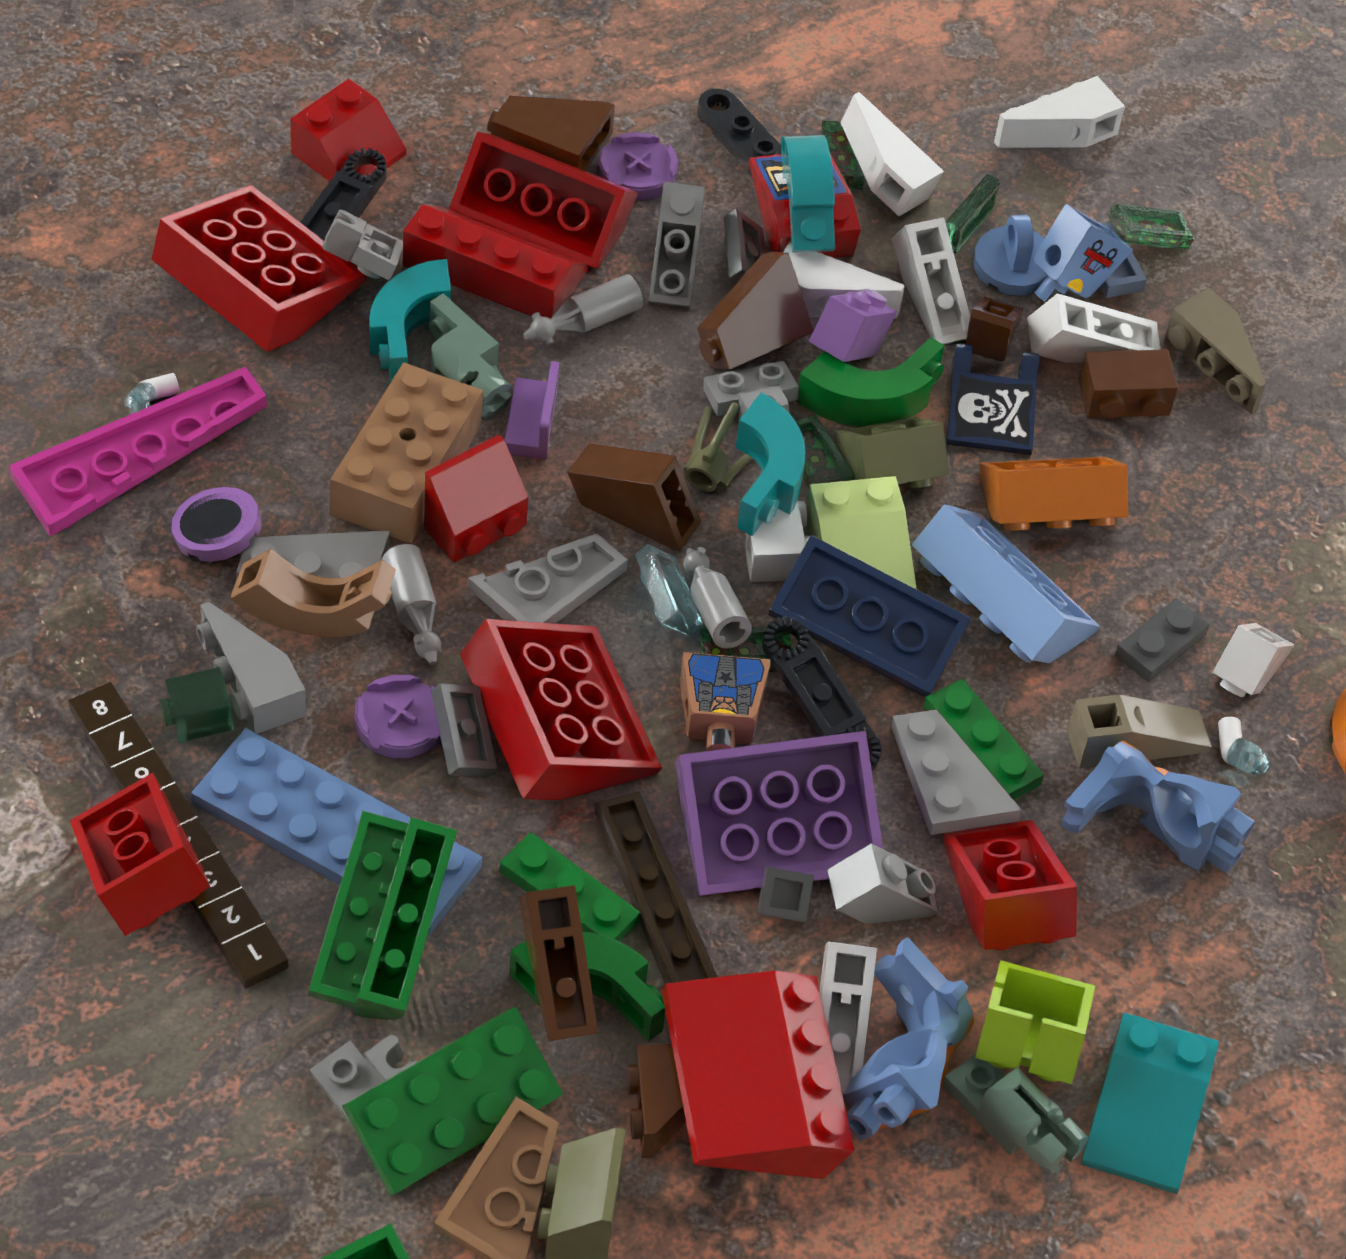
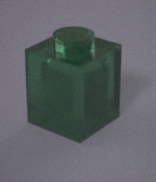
M220 667L165 679L166 698L159 700L160 711L165 727L173 725L178 743L233 730L232 705Z

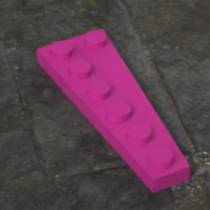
M243 367L9 465L10 477L48 535L52 536L70 527L86 515L266 408V394L248 369Z

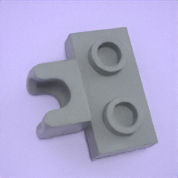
M339 210L325 237L322 248L346 261H350L353 255L351 262L358 265L357 268L360 272L374 279L383 277L390 280L398 264L403 241L366 224V221L344 210Z
M780 361L704 377L703 390L717 416L726 415L730 405L737 403L739 406L737 410L739 421L761 392L774 399L789 413L788 402L798 400L799 386L786 363Z
M396 1035L387 1036L365 1052L366 1058L362 1056L351 1041H348L310 1069L313 1079L352 1128L353 1126L342 1105L416 1063L412 1061L402 1068H393L403 1058V1052Z

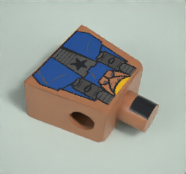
M683 652L680 689L687 736L692 740L707 741L706 751L734 748L735 743H751L766 693L770 659Z

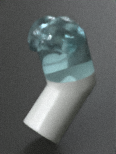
M170 373L139 382L125 397V407H129V414L131 415L150 407L149 401L179 394V385L175 374Z
M1222 718L1218 722L1222 759L1227 764L1245 773L1251 772L1254 775L1264 773L1269 767L1270 759L1268 754L1262 751L1258 745L1242 738L1241 722L1238 718Z

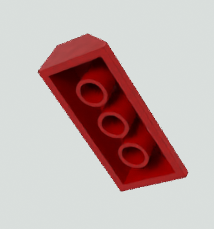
M477 131L449 209L598 269L624 232L638 192L501 137Z
M422 204L403 230V266L411 268L425 262L447 259L451 285L528 316L539 312L540 316L551 319L567 298L572 296L589 270V264L442 206Z

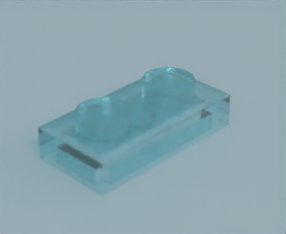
M647 544L635 556L642 571L640 573L641 581L649 590L655 604L654 614L664 627L673 628L691 636L703 624L690 596V591L675 556Z

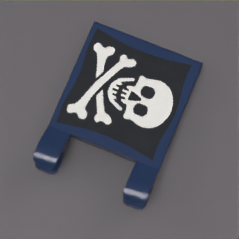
M956 344L955 354L952 359L947 445L1032 455L1040 355L1023 352L1018 379L970 373L972 346Z

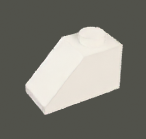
M1257 623L1238 625L1212 673L1223 678L1220 685L1235 695L1244 697L1246 693L1251 695L1261 693L1289 655L1294 644Z

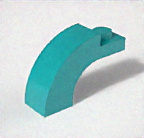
M824 135L782 136L783 178H786L788 187L792 253L834 251L833 206L835 205V196L827 139Z
M447 259L418 264L397 274L382 287L372 304L369 317V355H379L380 369H388L390 383L403 362L408 364L407 337L415 328L430 321V301L441 294H444L451 300Z
M762 392L739 419L735 447L752 457L762 469V474L741 499L737 529L751 536L754 535L763 522L770 523L778 509L789 515L791 514L799 498L806 455L802 433L793 417L778 402Z

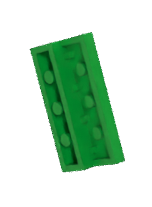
M362 810L311 980L308 996L355 1009L354 1015L367 1018L394 1020L405 1015L456 838V829L410 817L409 823Z

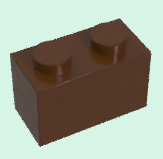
M1168 349L1085 352L1079 384L1087 418L1157 417L1170 415L1178 386Z

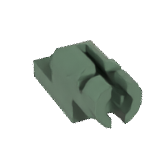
M441 294L430 301L429 329L437 340L433 343L431 351L432 371L435 374L483 390L482 419H492L508 405L513 396L508 392L513 386L498 371L499 343L447 296Z
M975 1054L945 1076L943 1087L1009 1155L1021 1148L1037 1165L1047 1168L1052 1174L1060 1172V1160L1065 1157L1071 1163L1080 1154L1088 1141L1087 1135L1071 1118L1065 1119L1061 1108L1046 1097L1019 1068H1015L1005 1075L999 1068L987 1061L975 1058Z

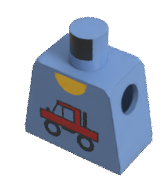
M1066 203L1034 255V263L1047 274V277L1037 288L1035 294L1044 302H1047L1057 293L1064 295L1069 289L1084 298H1088L1130 255L1133 249L1108 227Z

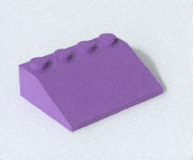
M866 731L681 754L675 760L681 809L699 896L761 888L765 866L814 875L813 881L829 879L827 869L872 843L883 849Z

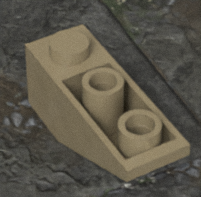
M1210 288L1203 290L1173 308L1165 337L1171 341L1176 349L1181 350L1205 375L1211 377L1222 387L1231 399L1238 402L1250 414L1256 412L1266 382L1238 313Z
M1125 695L1076 700L1067 729L1079 769L1097 767L1104 751L1109 746L1113 748L1123 740L1141 751L1148 760L1209 753L1212 748L1199 710Z

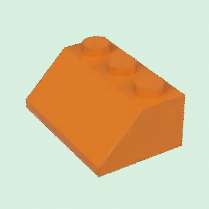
M1108 457L979 463V472L989 517L991 520L1003 524L1004 530L1030 529V522H1046L1047 528L1072 527V520L1088 519V525L1111 526L1115 525V518L1128 517V465Z

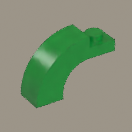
M583 932L592 995L598 996L612 1004L649 1042L663 1031L666 1013L661 993L654 986L646 985L649 962L635 950L617 940L595 933ZM525 941L510 950L509 975L540 1007Z

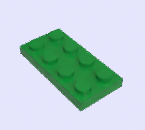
M513 1007L348 1101L342 1107L390 1195H393L489 1139L515 1097L538 1110L562 1096L563 1092L517 1007Z

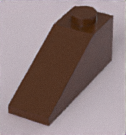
M575 885L524 893L519 896L524 933L548 1042L598 1034Z

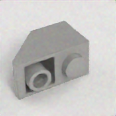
M872 843L827 869L836 910L862 923L871 924L926 918L938 913L934 897L936 887L930 874L926 870L918 868Z

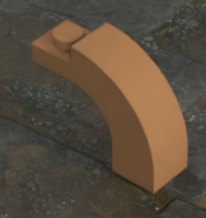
M269 549L242 564L230 599L261 620L285 630L318 637L350 636L369 630L374 611L382 609L387 604L392 594L390 587L396 569L382 559L353 575L343 578H325L298 569L275 551Z

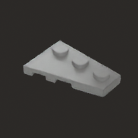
M390 531L252 537L249 540L251 545L243 551L236 571V580L244 562L269 549H272L289 563L309 574L325 578L347 577L382 560L390 543Z
M594 534L550 549L546 557L525 564L521 560L507 564L505 571L485 577L484 573L469 577L468 589L503 620L556 624L626 572L628 559L598 534Z
M937 710L893 716L891 730L930 835L1019 821L1020 807Z

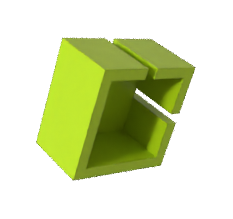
M1000 960L975 1058L987 1061L991 1065L1002 1069H1015L1023 1065L1029 1067V1073L1036 1074V1076L1045 1081H1062L1072 1084L1086 1035L1095 985Z

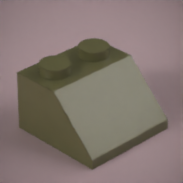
M913 417L835 431L837 444L852 480L896 476L898 484L910 482V487L919 488L935 485V477L949 475L943 423Z
M613 1128L562 1144L560 1162L549 1163L545 1193L554 1194L552 1209L542 1208L537 1237V1239L547 1240L545 1259H608L626 1129Z

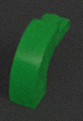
M930 337L904 363L884 371L859 369L824 351L800 373L798 400L796 402L818 416L849 426L861 427L911 418L928 406L931 387L938 381L944 369L941 361L945 345Z

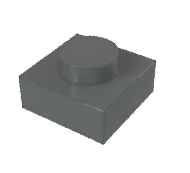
M765 866L757 914L806 922L814 875Z

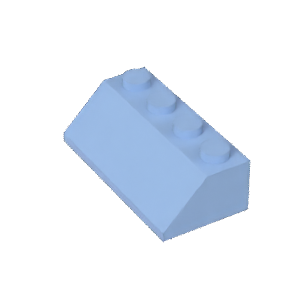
M944 504L912 544L922 555L920 559L921 564L934 575L939 577L943 575L952 583L949 588L951 593L967 605L972 603L982 612L979 619L995 633L1000 634L1003 632L1012 641L1009 646L1010 649L1025 662L1038 661L1050 664L1094 635L1101 627L982 514Z

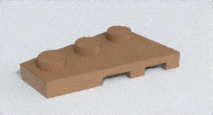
M515 1097L436 1218L434 1229L483 1259H526L559 1122Z

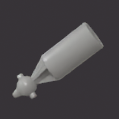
M625 274L569 297L551 319L540 316L539 312L531 316L533 322L530 328L523 334L525 340L535 339L545 342L546 346L554 343L552 337L555 331L585 333L638 311L643 306L640 288L631 275Z
M398 545L389 549L382 557L384 561L396 569L390 589L392 590V598L399 621L415 634L413 641L416 653L420 657L425 658L430 665H435L437 663V656L442 653L440 638L431 632L433 618L438 612V606L420 548L415 545Z
M698 547L696 551L688 548L683 560V567L687 573V579L692 581L690 596L713 641L721 648H734L741 645L750 636L752 626L730 583L723 574L709 569L710 562L705 554V548Z

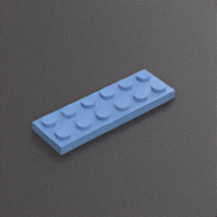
M247 728L241 732L191 792L192 804L338 885L341 884L362 810L409 823L410 820L409 816ZM455 841L429 928V935L433 933L482 868L483 857Z

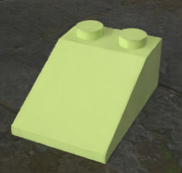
M896 476L810 484L806 505V525L810 536L812 535L917 589L906 511Z

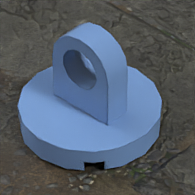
M1027 214L1009 216L1006 226L989 230L977 242L973 254V267L977 276L987 286L990 282L998 287V292L1007 295L1024 296L1035 293L1047 277V274L1034 263V255L1045 238L1033 231L1031 220Z

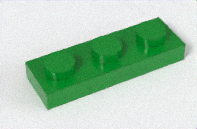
M963 678L926 696L924 709L926 711L937 710L1013 800L1041 786L1044 774Z
M532 832L500 861L499 872L525 892L575 885L582 932L603 935L620 942L640 922V911Z

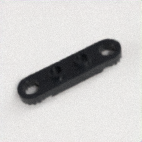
M715 88L701 94L698 102V117L701 118V122L706 123L712 129V134L751 176L750 157L781 154V144L733 93L725 89ZM715 103H717V106H719L721 103V107L725 106L726 110L715 111L709 107L711 104L715 106Z
M361 148L359 152L357 150L353 151L354 154L348 156V160H346L342 169L335 173L300 223L325 241V237L339 210H344L359 218L388 176L386 160L378 150L373 151L372 148H368V150ZM366 164L377 167L374 170L375 173L371 172L370 176L369 174H366V176L364 174L359 175L356 172L359 167Z
M783 616L780 619L775 618L766 627L762 639L764 653L770 659L771 664L819 737L866 731L868 749L871 754V769L873 771L877 767L882 754V745L880 744L879 737H876L861 709L820 647L816 646L803 623L796 621L793 617L791 619L787 616ZM788 632L795 636L798 645L796 648H791L790 651L789 649L783 651V648L779 649V646L775 645L773 637L777 633Z

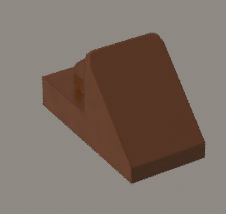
M984 296L972 309L965 344L972 346V353L997 361H1004L1013 332L1020 323L1024 309Z

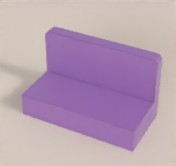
M551 361L548 382L516 378L505 435V442L511 455L547 460L558 396L560 362Z

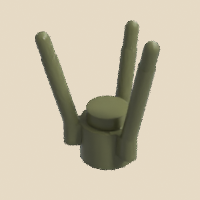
M737 403L730 405L710 445L702 449L713 412L710 407L704 409L690 458L683 468L690 484L702 491H714L717 486L726 489L732 478L753 460L752 457L745 453L727 469V455L719 448L739 408Z

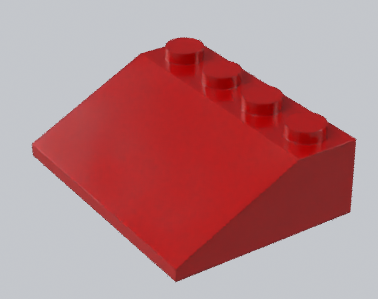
M252 185L160 218L151 258L170 276L174 277L267 352L300 338L365 282L367 276L360 272L351 261H346L322 248L324 240Z
M485 619L460 653L472 684L480 687L486 716L523 799L564 800L658 774L662 769L596 626Z
M773 970L666 983L661 988L694 1165L824 1179L855 1151L817 976Z

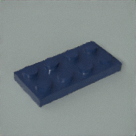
M812 535L809 537L768 613L774 619L787 616L790 619L792 617L795 618L798 622L801 621L803 626L807 628L811 638L924 697L932 693L971 617Z

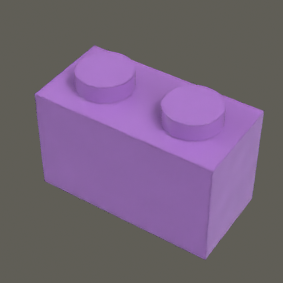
M864 289L863 292L855 293L849 291L848 294L830 296L809 342L843 362L876 356L897 311L885 305L887 302L885 297L868 289Z

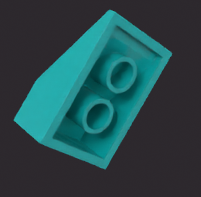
M1124 1012L1111 1048L1081 1165L1177 1194L1209 1085L1219 1041Z

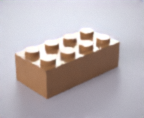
M403 362L330 479V515L373 531H390V537L411 544L424 523L425 472L467 450L481 426L483 390Z

